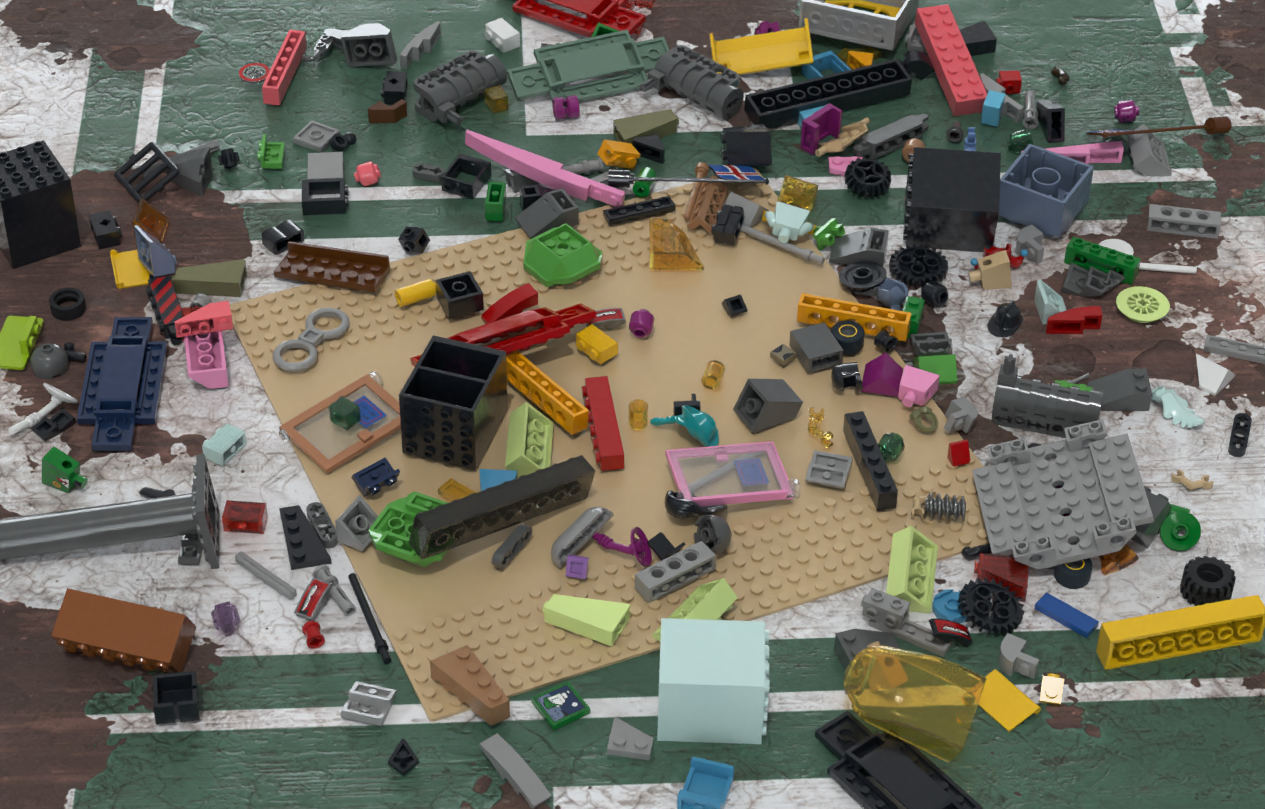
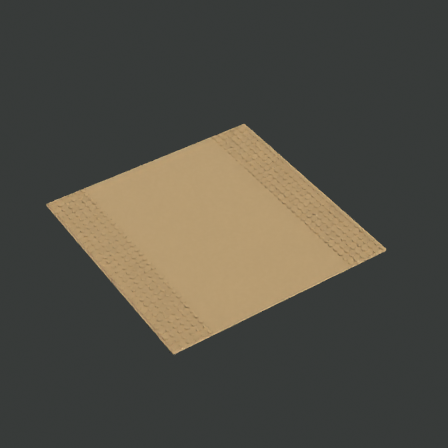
M752 167L755 169L758 175L762 177L759 171L755 167ZM722 182L728 187L723 205L730 192L759 204L771 212H774L777 201L782 203L769 184ZM694 183L655 192L643 198L636 197L624 201V205L670 196L676 206V211L610 226L603 216V210L615 208V206L605 205L580 212L579 224L572 226V228L601 250L603 258L600 269L573 283L554 284V286L545 287L524 270L523 262L526 241L530 240V238L522 228L390 262V272L376 292L309 283L230 304L233 328L281 425L366 374L399 402V394L414 369L410 358L421 355L433 335L448 338L460 332L485 325L486 323L481 319V315L500 298L527 283H530L538 292V305L525 309L522 312L543 307L558 311L579 303L595 311L608 308L623 309L626 323L610 330L607 325L598 328L618 342V354L602 364L592 360L589 355L577 348L576 334L587 327L586 324L580 323L574 325L570 329V333L564 334L563 338H552L547 340V343L530 345L529 349H518L517 351L583 406L584 399H586V397H582V386H585V378L608 376L624 451V469L600 470L599 463L595 462V452L597 450H593L592 438L594 436H590L589 425L591 423L587 424V429L571 435L508 381V409L476 470L402 453L401 429L341 466L326 473L298 448L286 433L320 503L324 505L335 529V520L359 495H361L377 516L381 514L387 504L397 499L405 498L413 492H418L451 504L460 528V535L441 561H434L425 568L384 554L375 548L372 541L363 551L341 543L431 722L472 710V707L468 704L460 702L458 696L453 692L449 693L445 690L443 684L439 681L435 682L431 678L430 668L431 660L466 645L471 648L507 698L660 650V641L654 639L652 634L661 626V618H668L699 585L724 578L738 598L732 603L733 607L721 615V620L752 621L888 577L893 534L909 526H913L938 545L937 561L962 554V549L966 546L973 548L990 544L972 470L984 466L970 448V463L955 467L951 465L947 458L949 443L961 441L963 438L957 431L948 433L944 429L948 419L932 398L924 406L913 404L911 407H906L897 396L861 392V390H856L855 387L844 388V391H839L832 384L831 372L834 366L807 373L797 356L784 366L772 359L770 352L780 345L785 344L792 349L789 345L790 331L813 325L797 322L798 303L802 293L854 303L859 302L849 289L842 286L839 276L826 259L823 264L812 260L807 261L798 254L742 231L739 232L735 245H728L726 243H716L714 235L701 225L693 230L688 228L689 220L684 219V213ZM762 219L752 227L778 238V236L772 234V227L769 226L768 222ZM807 234L799 236L795 241L789 239L787 242L804 250L806 248L812 250L814 254L824 257ZM471 271L483 292L484 310L449 319L436 295L400 307L394 292L396 289L427 279H431L432 282L436 283L437 279ZM741 294L748 311L731 317L722 306V302L724 299ZM321 308H335L346 313L349 318L347 331L339 337L323 339L315 347L318 351L317 359L312 366L301 371H287L275 364L273 361V351L282 342L298 339V336L306 330L305 321L309 314ZM640 309L648 310L655 319L652 333L643 338L634 336L629 330L631 314ZM324 316L315 320L313 325L319 330L330 331L339 327L342 322L337 317ZM531 326L523 332L509 333V336L505 338L497 337L489 343H478L475 345L487 346L539 328ZM868 334L864 335L862 350L853 355H843L842 364L857 362L862 381L866 363L885 353L882 348L874 345L876 336ZM290 348L282 353L281 358L286 362L298 363L307 359L310 354L302 348ZM894 349L888 355L904 371L906 364ZM748 378L783 379L803 401L796 418L753 433L733 408ZM365 385L294 429L325 457L330 459L360 441L357 437L359 432L367 429L373 433L400 415ZM691 394H696V400H700L701 411L709 414L716 422L719 434L718 446L774 442L789 479V488L794 499L726 504L727 510L715 516H720L727 521L732 532L731 541L725 551L716 555L715 570L648 603L635 589V574L661 561L652 549L651 564L644 567L639 563L635 555L632 556L612 549L607 550L591 538L574 554L576 556L589 557L586 579L567 577V562L561 568L553 563L551 548L554 541L583 512L592 507H603L613 513L614 516L598 533L609 536L614 542L629 546L631 544V530L634 527H639L645 533L648 541L662 532L675 548L684 542L686 545L680 551L695 544L694 533H697L698 526H695V523L699 517L677 519L670 516L665 508L667 492L670 490L678 492L665 456V451L705 446L698 439L690 435L685 426L678 423L659 426L650 424V420L655 417L666 418L672 416L674 401H691ZM364 395L387 415L367 428L362 426L343 409ZM527 402L554 422L550 477L519 478L517 476L518 486L509 507H501L498 512H493L489 510V506L482 505L479 470H507L505 468L510 413ZM920 407L931 408L938 419L937 429L933 433L920 431L916 427L914 420L912 421L909 418L912 411ZM864 412L897 487L896 508L877 511L843 432L845 414ZM921 415L922 425L927 428L931 427L932 422L926 419L924 415ZM814 450L853 457L844 489L805 481ZM764 453V455L755 460H760L769 485L743 487L735 470L695 491L693 495L695 497L772 491L780 490L767 455ZM746 455L727 456L728 463L717 464L714 457L678 460L685 482L690 486ZM386 457L394 471L396 469L400 470L397 478L398 481L392 486L388 487L386 485L382 487L375 495L369 494L364 497L351 478L352 475ZM931 490H936V495L940 493L941 499L944 498L945 494H948L949 500L952 499L953 495H956L957 501L960 500L961 496H964L966 502L965 521L962 520L961 515L956 521L953 514L949 520H947L946 514H943L942 518L939 519L938 514L935 513L934 517L931 518L929 512H927L923 520H921L919 514H915L912 520L913 499L917 496L928 495V492ZM921 504L922 508L925 511V504ZM520 524H525L532 528L530 540L505 568L501 569L492 565V557L495 551ZM553 594L630 604V620L611 647L544 622L543 606L546 601L551 599Z

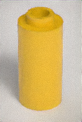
M427 279L396 289L394 294L398 305L404 307L434 297L436 295V283L432 282L431 279Z

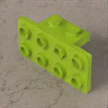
M8 316L0 332V368L15 370L26 368L44 324L42 318H37V316Z

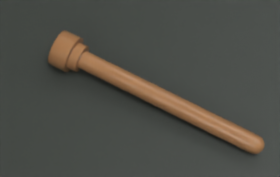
M700 162L696 165L694 171L696 178L703 179L708 175L709 166L706 163ZM694 182L684 213L685 220L690 219L702 182Z

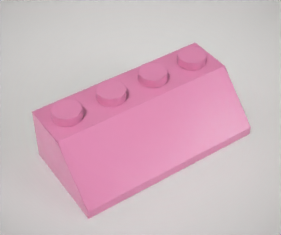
M222 331L184 336L188 377L209 389L229 387Z

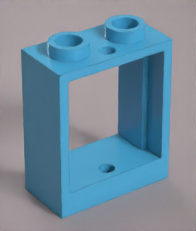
M831 50L813 56V64L802 65V73L809 80L823 77L819 72L829 68L835 74L851 70Z

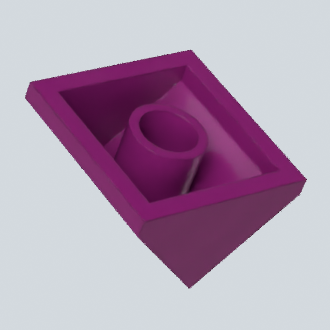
M885 352L866 363L862 381L863 390L861 392L898 397L903 368Z

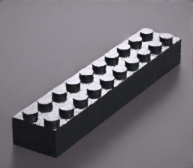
M894 59L748 94L745 96L744 111L753 125L763 124L768 129L798 122L800 111L825 106L829 103L845 111L910 95L912 78L899 60Z

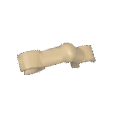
M1177 470V475L1171 474L1172 482L1181 483L1189 490L1197 488L1211 489L1213 487L1214 481L1208 482L1209 475L1202 476L1201 480L1191 481L1184 476V472L1181 470Z
M931 490V491H929V492L932 493L933 498H934V497L936 496V492H937V491H936V490ZM928 495L914 497V508L911 512L912 520L915 514H919L921 520H923L925 511L921 504L926 503Z

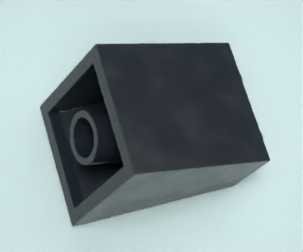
M759 124L722 128L723 133L720 134V140L724 150H721V158L727 165H772L771 134L766 126Z

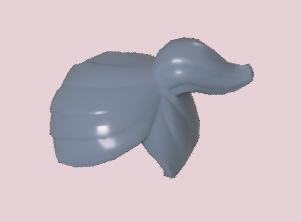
M888 277L884 283L877 286L876 292L879 301L884 306L901 311L900 305L908 297L909 291L906 284L898 280H891Z

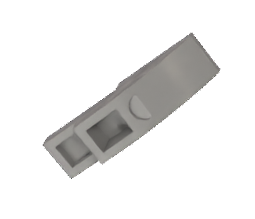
M980 74V79L987 94L989 90L1005 93L1006 89L985 74ZM1006 95L1000 117L1006 115L1016 123H1019L1023 119L1024 107Z

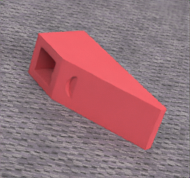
M229 301L210 303L174 321L177 337L233 329Z

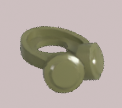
M920 407L909 415V418L912 421L914 420L916 427L920 431L933 433L937 429L938 419L931 408ZM921 415H924L926 419L932 422L931 427L927 428L922 425Z

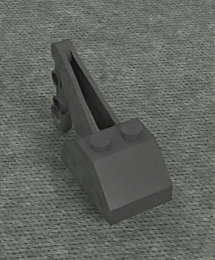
M380 23L363 24L349 31L333 28L326 29L324 35L320 37V40L314 47L315 54L310 57L302 55L303 61H316L322 55H326L333 44L344 51L348 67L395 64L397 61L391 30Z

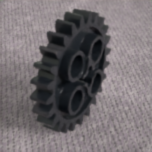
M913 244V247L906 245V249L900 247L899 251L895 250V253L891 254L889 271H892V276H896V280L901 279L903 283L908 282V286L914 284L916 288L918 285L924 287L930 281L937 283L938 280L943 281V277H946L948 272V260H945L946 256H941V251L936 252V248L931 250L929 245L926 248L922 244L919 247Z
M984 577L983 581L979 578L975 582L970 580L969 584L964 585L957 600L960 603L958 609L962 610L960 615L967 616L965 622L971 621L973 623L972 628L978 626L979 632H982L984 629L987 635L991 631L995 636H998L999 632L1003 636L1007 632L1011 634L1020 625L1025 611L1022 610L1024 604L1019 603L1021 598L1014 597L1016 591L1010 592V586L1004 588L1002 581L999 584L995 583V579L988 582L986 577Z

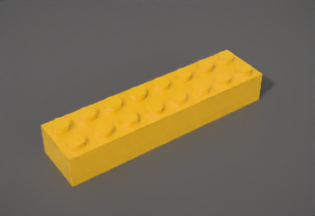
M1259 595L1108 621L1101 623L1096 653L1104 669L1107 670L1259 642L1262 640L1265 628V606Z

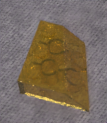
M649 218V269L704 270V266L685 232L668 219Z

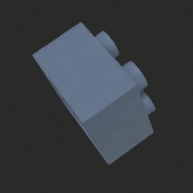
M1029 144L1000 179L999 216L1005 217L1009 222L1017 225L1024 224L1029 226L1032 224L1045 236L1060 237L1089 200L1094 166Z

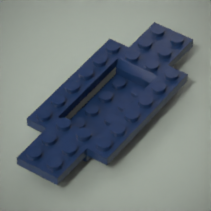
M115 317L112 335L109 336L108 342H91L77 414V423L95 424L91 444L92 451H132L136 424L156 423L168 346L167 341L150 342L153 325L152 317ZM145 357L144 368H143V374H142V380H141V386H140V392H139V398H138V404H137V400H136V399H137V393H138V387H139L141 369H142V364H143V358Z

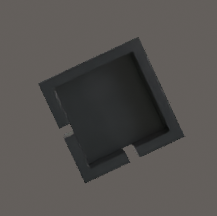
M196 671L152 675L153 709L156 725L176 723V719H180V722L200 720Z

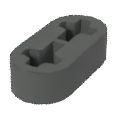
M423 163L415 164L412 168L415 179L430 182H441V176L445 172L441 166Z

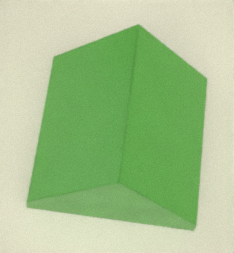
M956 354L913 358L915 368L940 375L939 385L957 384Z

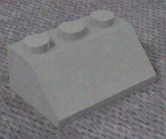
M1142 124L1135 131L1149 130V128ZM1154 133L1127 135V144L1131 150L1130 156L1134 162L1133 167L1137 172H1141L1144 176L1172 175L1165 145Z

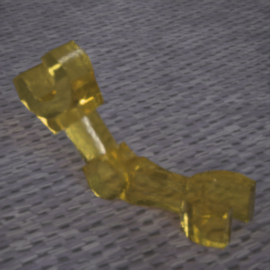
M811 407L809 409L810 422L808 423V432L818 436L822 445L828 448L833 445V442L829 440L833 438V434L830 431L823 432L817 426L824 418V409L821 408L819 413H815L814 407Z

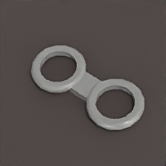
M321 308L309 314L305 321L306 330L298 336V339L282 342L273 351V361L275 364L287 371H301L312 366L317 359L318 351L315 347L323 339H333L347 331L349 318L346 313L335 308ZM324 316L337 317L342 322L339 327L330 331L319 330L313 325L315 320ZM290 348H302L310 354L307 359L298 363L286 362L281 358L282 353Z

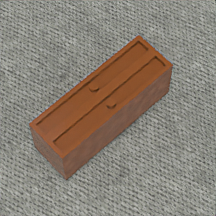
M67 588L51 636L57 641L58 645L64 647L63 650L70 653H76L77 650L83 652V655L95 658V655L103 656L102 659L109 662H115L116 659L122 661L127 666L134 667L137 664L142 665V668L145 670L154 671L155 668L162 670L161 672L164 674L183 671L196 626L184 614Z

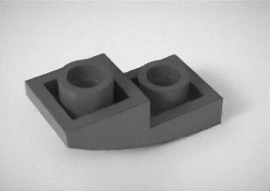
M183 535L181 538L182 547L178 555V564L199 565L203 547L201 542H199L198 535Z

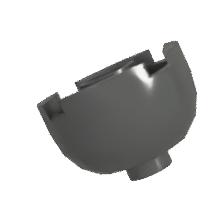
M45 343L34 349L30 358L31 369L34 375L41 379H53V376L58 374L60 377L69 369L66 351L55 343Z
M703 515L698 518L695 526H698L697 533H694L695 544L702 541L715 555L725 551L732 537L727 521L715 515Z

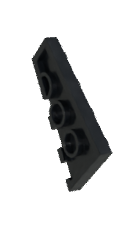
M296 505L279 508L291 570L332 564L330 555L301 507Z

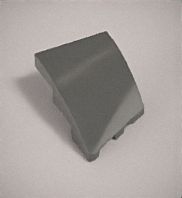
M1071 263L1061 291L1080 297L1101 296L1122 282L1125 276L1109 270L1106 274L1092 266L1086 270Z

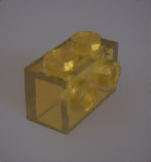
M785 175L777 201L811 211L819 185Z

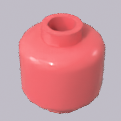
M371 161L358 165L356 167L357 172L354 173L356 182H360L364 187L377 183L379 177H381L378 165Z

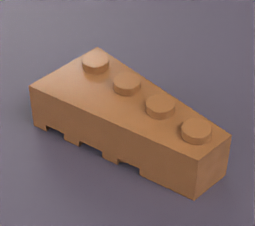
M468 645L430 661L431 678L435 682L439 681L443 684V688L449 693L453 692L458 696L460 702L472 707V711L492 726L510 718V700Z

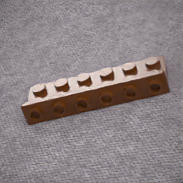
M289 241L287 244L288 253L274 270V277L376 292L390 272V262L388 255Z

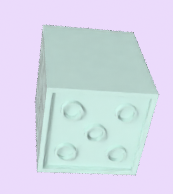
M661 618L657 741L761 744L762 735L766 736V723L763 721H767V692H769V679L767 677L769 676V663L767 661L769 660V647L765 645V643H769V630H765V621Z

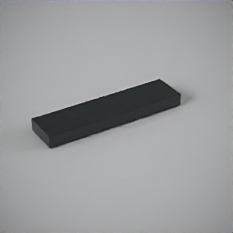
M670 196L606 209L603 210V216L610 226L676 211V206Z

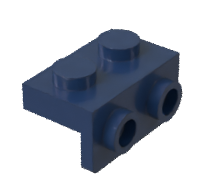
M385 457L353 474L351 478L365 497L369 494H377L386 485L389 487L398 481L397 478L400 470L396 469L394 471Z

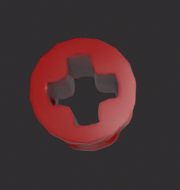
M309 621L302 627V632L307 637L306 644L311 649L319 648L325 643V638L320 633L321 626L315 621Z

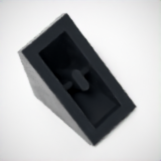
M658 134L633 139L632 145L641 154L640 157L661 164L664 163L665 148Z

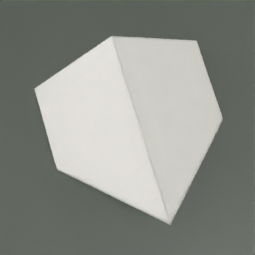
M1196 354L1199 388L1216 396L1235 377V374Z

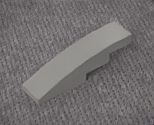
M439 21L420 32L404 48L400 54L401 69L407 70L412 60L419 61L424 52L431 53L441 36Z
M498 733L479 744L503 780L507 779L518 795L521 793L532 809L551 798L552 795L538 776Z

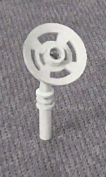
M44 382L45 389L52 395V401L37 413L34 412L26 416L25 420L8 428V432L13 435L28 426L36 425L59 404L61 405L62 401L78 403V400Z

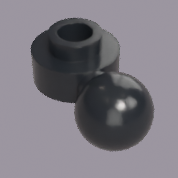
M347 132L344 136L334 134L329 143L332 149L343 151L347 145L356 143V136L352 132Z

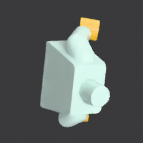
M777 201L774 212L763 210L762 220L768 222L769 226L772 227V234L778 236V240L781 243H787L789 239L795 241L799 236H803L806 233L813 235L814 229L817 226L807 221L809 210Z

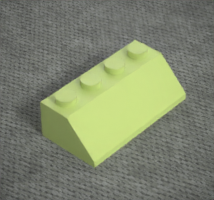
M527 402L510 413L505 468L517 471L519 478L550 477L554 422Z
M913 526L893 534L886 593L910 602L909 611L928 614L931 613L938 545Z
M722 578L699 585L668 618L721 620V615L733 607L732 603L738 597L726 580ZM661 626L652 634L653 638L658 641L661 640Z

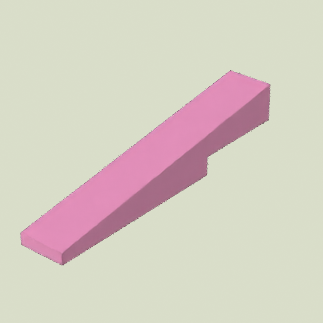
M1122 141L1047 148L1046 150L1089 164L1121 163L1124 148Z

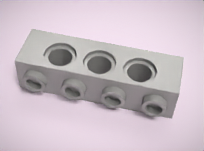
M1156 204L1149 205L1147 231L1218 239L1221 227V212Z
M702 541L690 545L688 548L674 553L672 556L636 573L635 589L648 603H651L715 570L716 555Z

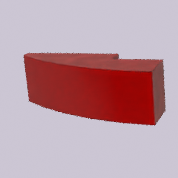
M530 283L518 287L490 306L481 315V319L488 324L522 313L523 310L538 305V292Z
M1101 306L1079 307L1054 314L1047 318L1045 332L1046 334H1083L1084 329H1100L1103 316Z

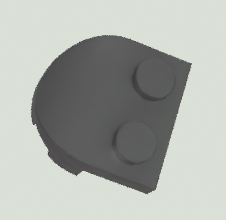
M947 332L910 334L913 352L918 357L949 355L951 352L952 339H949Z

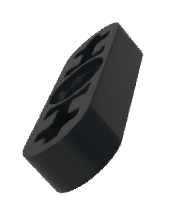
M1238 413L1234 417L1228 447L1229 454L1234 457H1242L1246 453L1252 418L1248 414ZM1236 433L1243 434L1244 437L1237 436Z

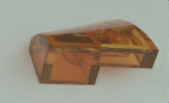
M1127 544L1118 552L1099 556L1102 565L1101 571L1104 575L1120 571L1139 560L1137 554Z

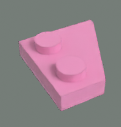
M828 157L829 173L844 177L846 168L852 160L855 161L857 158L862 160L863 157Z

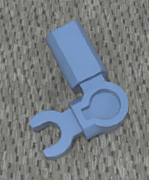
M968 127V135L964 142L965 151H976L975 127Z

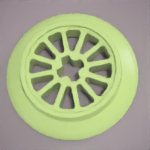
M1136 286L1124 289L1116 298L1119 310L1129 319L1140 323L1158 320L1164 317L1170 309L1168 299L1161 292L1148 287Z

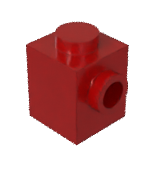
M1019 70L999 71L996 83L1006 89L1005 94H1020L1022 78Z

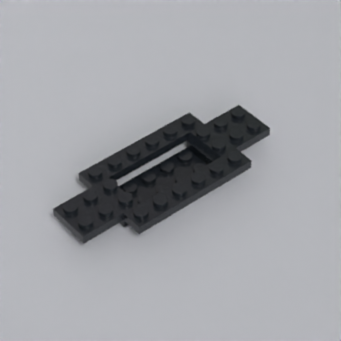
M846 711L815 730V737L840 759L828 767L827 774L865 809L900 808L861 773L864 770L907 809H983L978 802L894 727L881 734L878 731L872 733L849 711Z

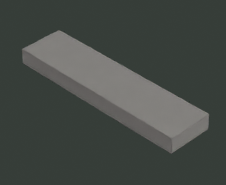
M1212 335L1206 336L1203 349L1205 352L1265 364V346Z
M872 619L869 620V626L882 632L893 633L894 637L942 657L946 655L953 644V640L946 644L936 638L931 629L906 620L901 630Z

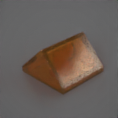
M142 198L133 219V229L134 226L138 225L162 242L170 219Z

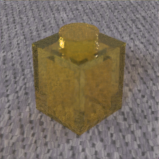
M500 85L485 89V104L493 114L509 110L508 95Z

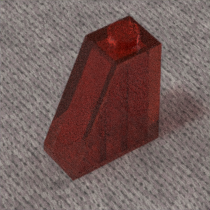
M980 553L979 561L974 563V573L977 574V578L983 581L984 577H986L988 582L995 579L996 584L1002 581L1004 588L1010 586V592L1016 591L1014 597H1020L1021 602L1026 601L1029 566L1015 561L1014 557Z

